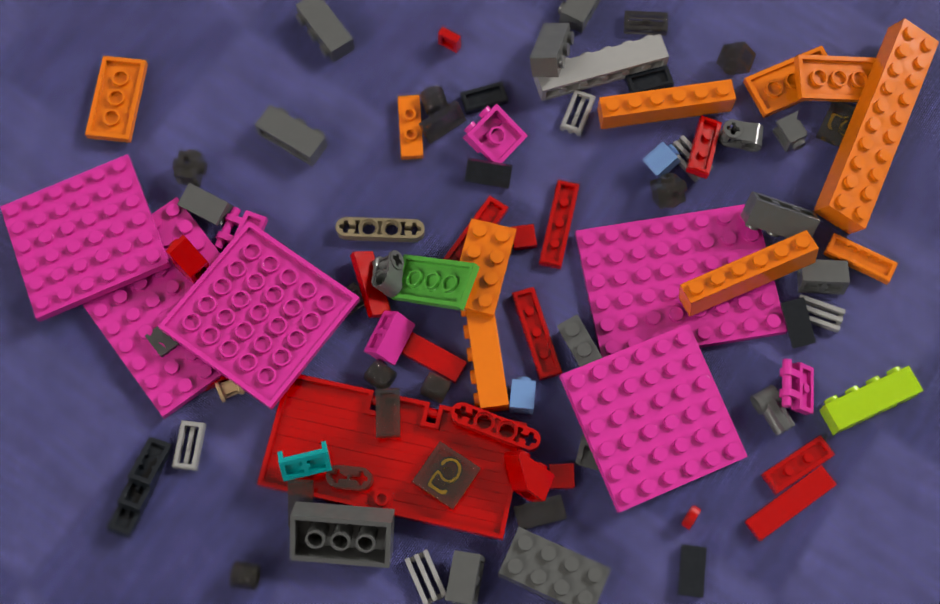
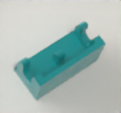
M326 440L321 441L322 449L284 458L283 451H278V463L283 481L331 471L332 466Z

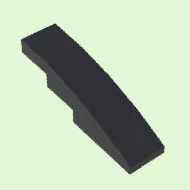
M149 436L127 476L128 482L117 500L118 507L107 525L109 532L131 539L155 490L172 444Z

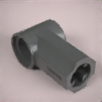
M770 385L750 396L754 409L760 415L763 414L776 436L785 433L795 426L786 409L782 407V398L779 397V391L775 386Z

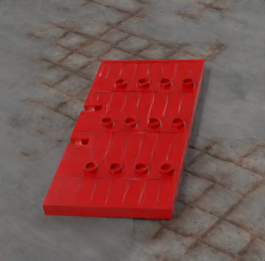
M300 374L279 401L257 485L339 505L395 509L394 517L503 541L513 496L504 454L505 452L520 449L456 425L451 419L452 407L440 404L439 409L430 408L431 404L427 401L383 392L382 397L375 396V391L371 389ZM372 405L379 406V411L371 410ZM464 409L460 412H455L458 414V419L461 420L463 416L470 418L469 424L473 425V420L477 413L473 412L471 417L466 415ZM428 417L436 419L435 424L427 422ZM481 417L478 419L477 425L481 429H487L491 425V420L487 417ZM515 421V422L520 423V424L525 425V426L528 425V423H524V422H520V421ZM505 425L501 427L500 434L505 438H509L514 434V430L511 426ZM518 430L515 442L519 441V437L525 439V437L520 436L521 430ZM326 440L332 466L331 471L283 481L278 463V451H283L284 458L322 449L321 441ZM445 457L457 458L463 466L460 479L452 485H447L437 476L433 482L440 489L447 488L449 493L446 496H440L427 488L426 484L436 469L441 470L447 479L453 478L457 471L456 465L449 463L442 468L439 463Z

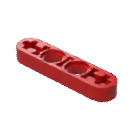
M464 402L456 403L451 408V419L460 427L526 452H534L540 446V434L533 428ZM465 409L466 415L471 417L473 412L477 413L474 417L473 425L469 424L470 418L463 416L460 420L455 412ZM481 417L489 418L491 420L490 427L481 429L477 425L478 419ZM505 425L511 426L514 434L509 438L503 437L500 434L501 427ZM518 430H521L520 436L528 438L529 435H533V440L536 443H531L530 446L525 445V439L519 437L518 442L514 440L517 437Z

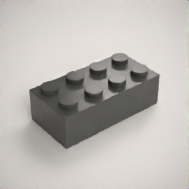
M296 501L290 514V560L390 568L393 555L395 509Z
M519 527L500 568L498 577L557 604H597L611 568Z

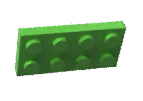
M404 254L402 289L395 297H391L393 300L464 311L480 268L478 265L470 262Z

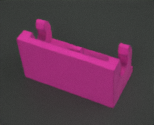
M384 310L364 352L382 363L385 361L390 365H395L416 324L398 311Z

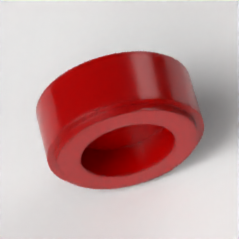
M692 505L681 522V526L690 530L702 509Z

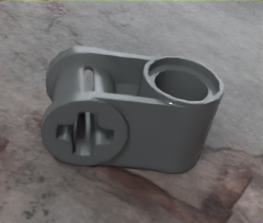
M730 119L723 125L718 141L725 147L756 152L762 148L764 127L759 123Z
M397 250L391 251L387 256L376 257L373 261L371 283L376 289L390 298L395 297L402 289L404 260Z

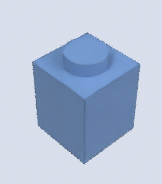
M663 141L642 159L660 180L681 162L677 157L680 154L671 143L667 146Z
M529 377L512 379L509 413L533 415L536 381H531Z

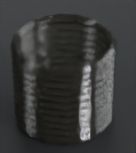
M429 86L420 93V98L427 115L437 116L449 108L441 86Z
M381 359L373 362L364 374V379L373 385L374 388L378 389L380 393L385 392L397 377V372L387 366Z
M431 371L421 387L420 395L442 404L452 382Z
M236 560L230 575L231 588L255 591L260 580V564Z

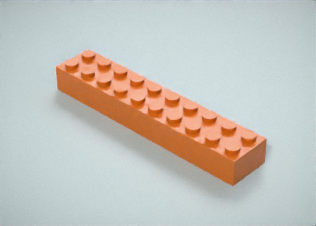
M906 18L887 29L876 56L877 59L871 68L868 80L862 90L813 210L816 214L848 234L866 229L939 44L938 40Z

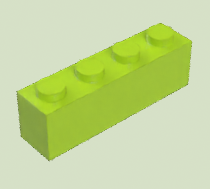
M896 366L887 371V376L881 379L877 375L865 382L866 386L861 388L858 385L853 386L845 391L846 395L840 398L834 395L823 401L825 405L819 411L832 435L834 436L922 393L924 390L910 366L902 369Z

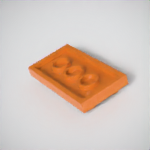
M822 45L801 54L828 56ZM794 57L745 77L743 80L763 118L803 102L797 99Z
M798 54L794 57L798 101L858 102L871 68L877 58Z
M103 56L85 131V136L88 139L131 143L148 67L146 60Z
M471 218L460 261L475 263L480 268L464 311L494 318L516 235L515 228Z

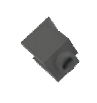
M798 111L776 121L778 127L772 130L785 152L792 149L796 151L806 145L805 138L808 132L801 121L797 120Z

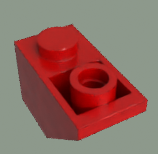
M184 235L179 239L173 240L166 250L175 267L193 284L210 266L208 261Z
M526 451L505 452L504 459L512 490L529 502L545 501L555 475L547 470L545 464L530 458V454Z

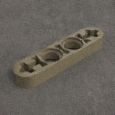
M342 217L336 222L335 226L337 235L343 240L419 242L425 235L424 225L417 219ZM348 224L351 229H348V232L344 233L343 229L341 228H344L345 225ZM356 224H359V234H356ZM371 224L375 227V231L372 234H365L362 231L363 227ZM389 225H395L398 228V232L394 235H388L385 230ZM401 226H405V235H402ZM413 227L418 229L416 235H412L411 230Z

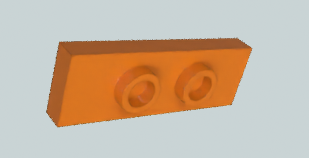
M420 95L398 96L401 160L422 159L424 155Z
M833 233L823 255L834 260L848 261V267L886 285L890 282L898 265L897 262L836 233Z

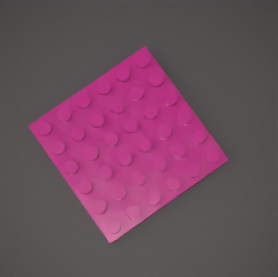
M128 154L0 206L35 318L39 322L172 267Z
M248 221L158 325V328L272 410L357 305L360 298Z
M689 323L559 376L617 513L748 457Z

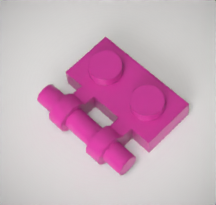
M233 206L230 213H227L224 218L225 224L222 230L218 231L214 246L222 251L224 245L229 244L248 221L264 231L268 223L267 217L248 210L245 211L243 217H239L241 210ZM237 225L238 228L233 236L230 233L233 226Z
M782 359V368H780L782 389H779L782 407L790 408L792 405L791 410L804 415L814 414V368L801 362L792 363V359Z

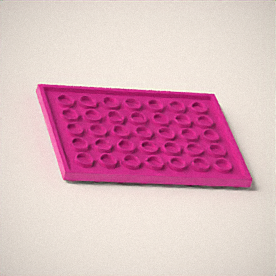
M177 197L152 213L165 251L173 240L179 239L184 235L208 261L209 265L219 256L220 252L190 213L177 205L179 202ZM169 256L172 267L82 304L164 419L205 391L206 387L220 379L221 376L223 377L221 373L182 345L177 346L161 358L145 337L146 334L151 336L153 329L164 320L194 285L175 267ZM158 342L160 345H162L164 348H166L163 343Z
M745 204L575 231L598 349L602 357L688 323L699 348L786 334L787 328L775 281H771L690 317L679 300L680 284L766 248L762 229L756 231L746 227L745 222L740 216Z

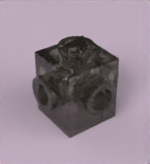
M745 41L724 44L716 63L727 75L749 73L756 53Z
M179 150L178 157L173 161L176 181L181 185L191 183L201 187L203 175L207 174L208 163L205 162L202 153L197 150Z
M666 173L661 175V178L649 181L652 200L660 209L666 207L673 208L678 206L679 203L686 202V182L675 173Z

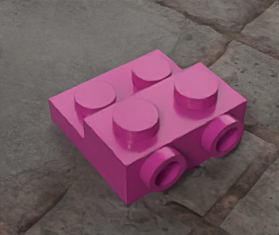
M495 104L491 108L489 106L485 107L479 113L481 119L477 123L472 121L464 129L466 134L462 138L477 153L481 152L489 161L503 163L528 135L498 104Z

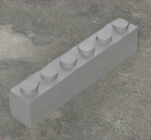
M661 34L655 36L647 35L640 40L625 41L618 46H607L596 52H584L577 57H567L565 59V68L561 69L559 77H534V81L541 101L573 93L575 89L581 91L625 79L626 75L667 65L669 55Z

